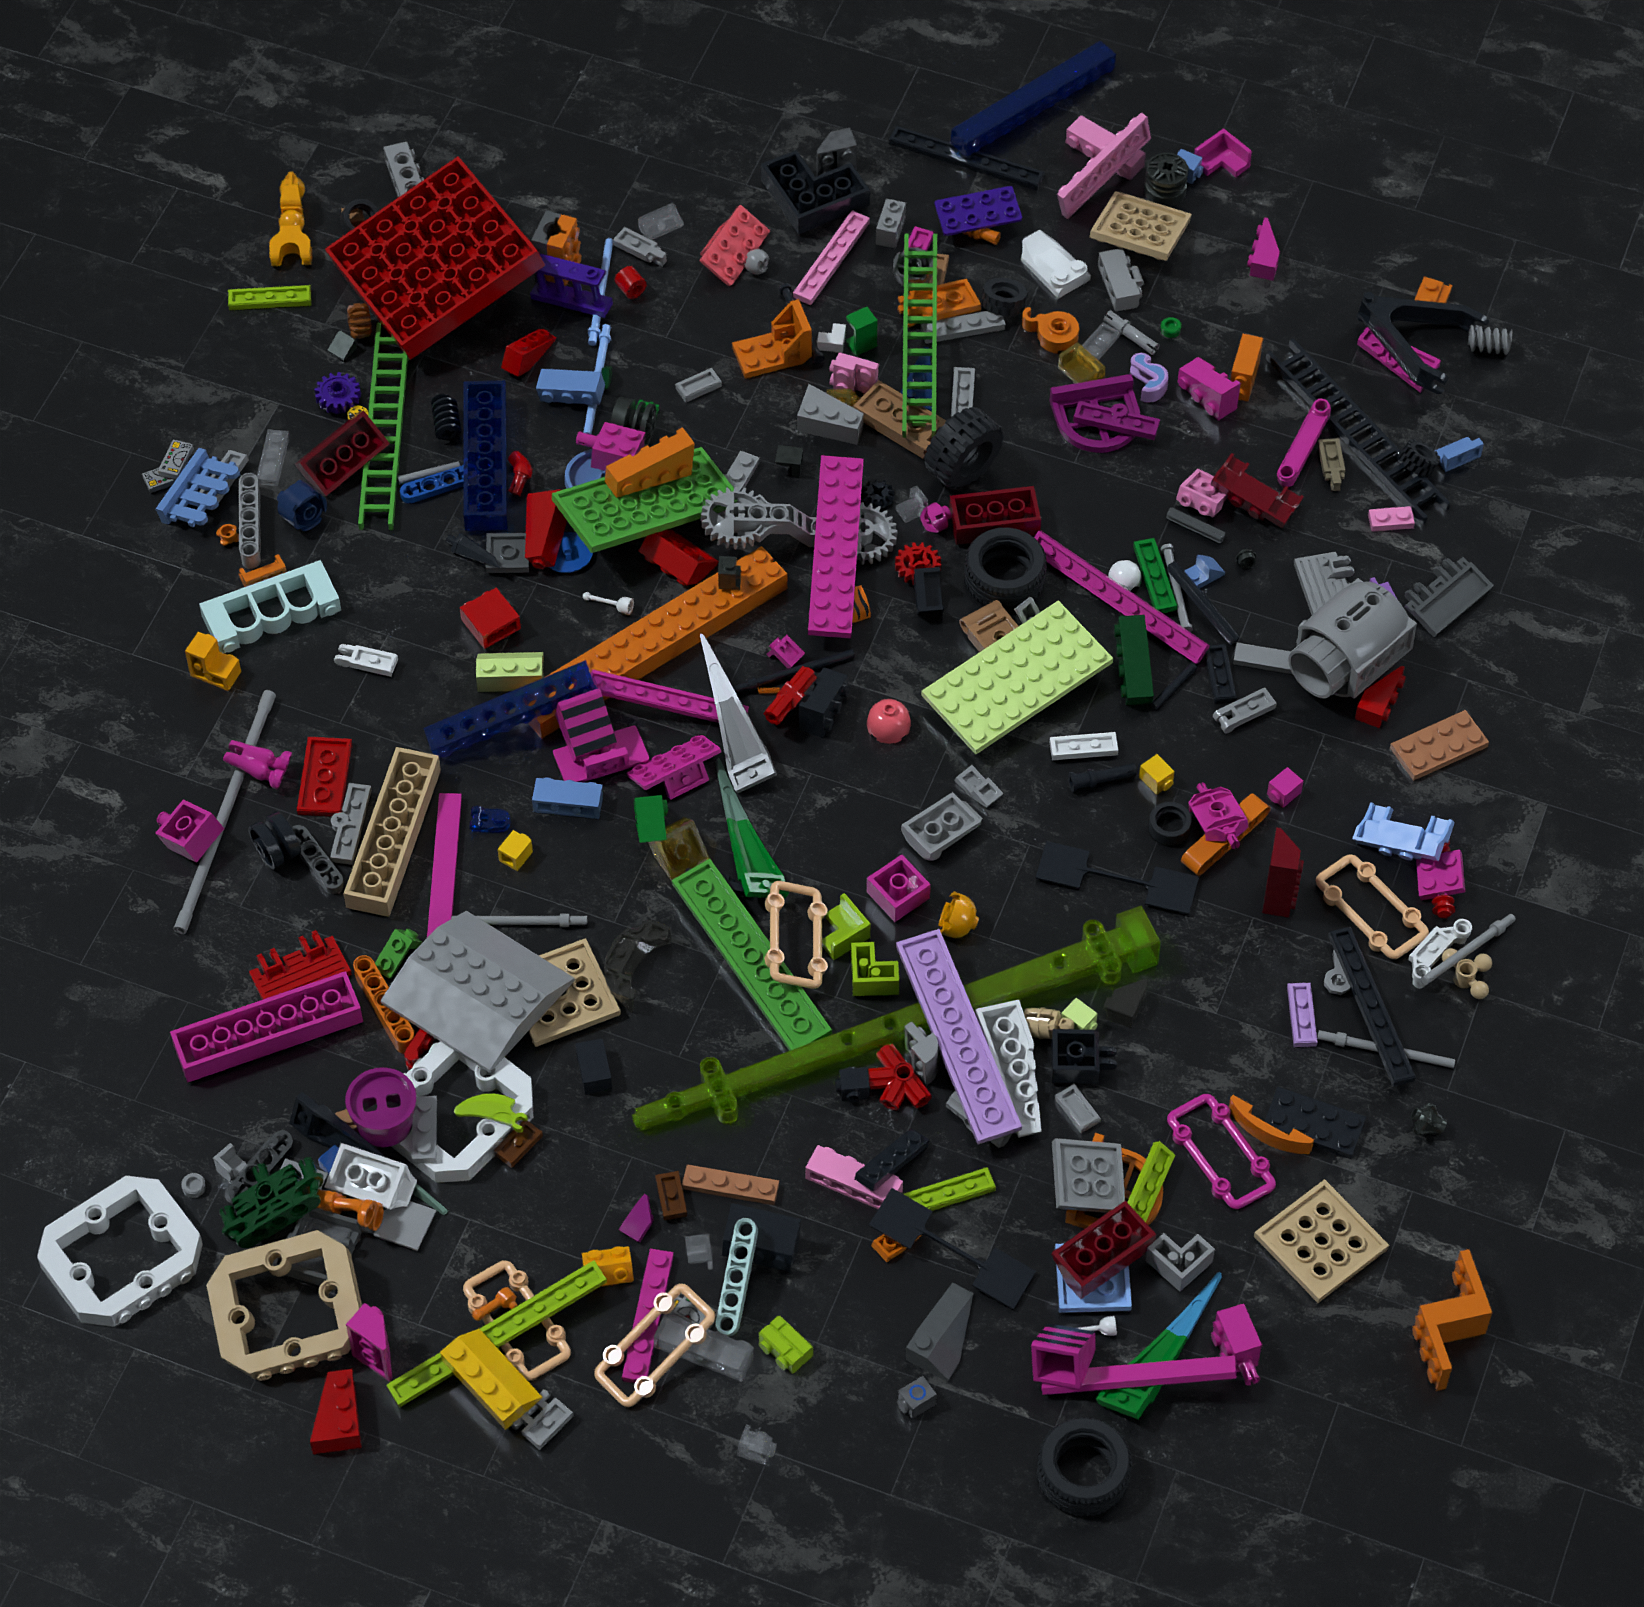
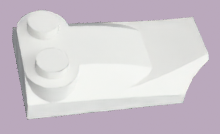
M1041 230L1022 240L1021 261L1057 298L1090 281L1091 275L1087 272L1086 264L1080 260H1075L1061 245Z
M341 1143L325 1188L355 1199H370L382 1203L383 1208L391 1210L397 1207L408 1206L417 1180L412 1176L406 1164Z

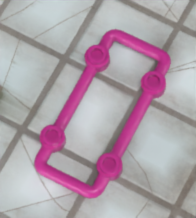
M1202 1094L1168 1114L1167 1122L1173 1130V1141L1178 1145L1186 1147L1212 1183V1194L1214 1197L1223 1199L1230 1208H1243L1274 1190L1276 1181L1269 1172L1270 1163L1265 1157H1258L1230 1119V1108L1226 1104H1219L1212 1095ZM1205 1103L1212 1109V1120L1217 1124L1224 1125L1250 1160L1251 1173L1258 1178H1263L1266 1182L1265 1185L1238 1200H1235L1230 1193V1182L1225 1178L1218 1177L1191 1140V1129L1187 1125H1180L1177 1121V1118Z

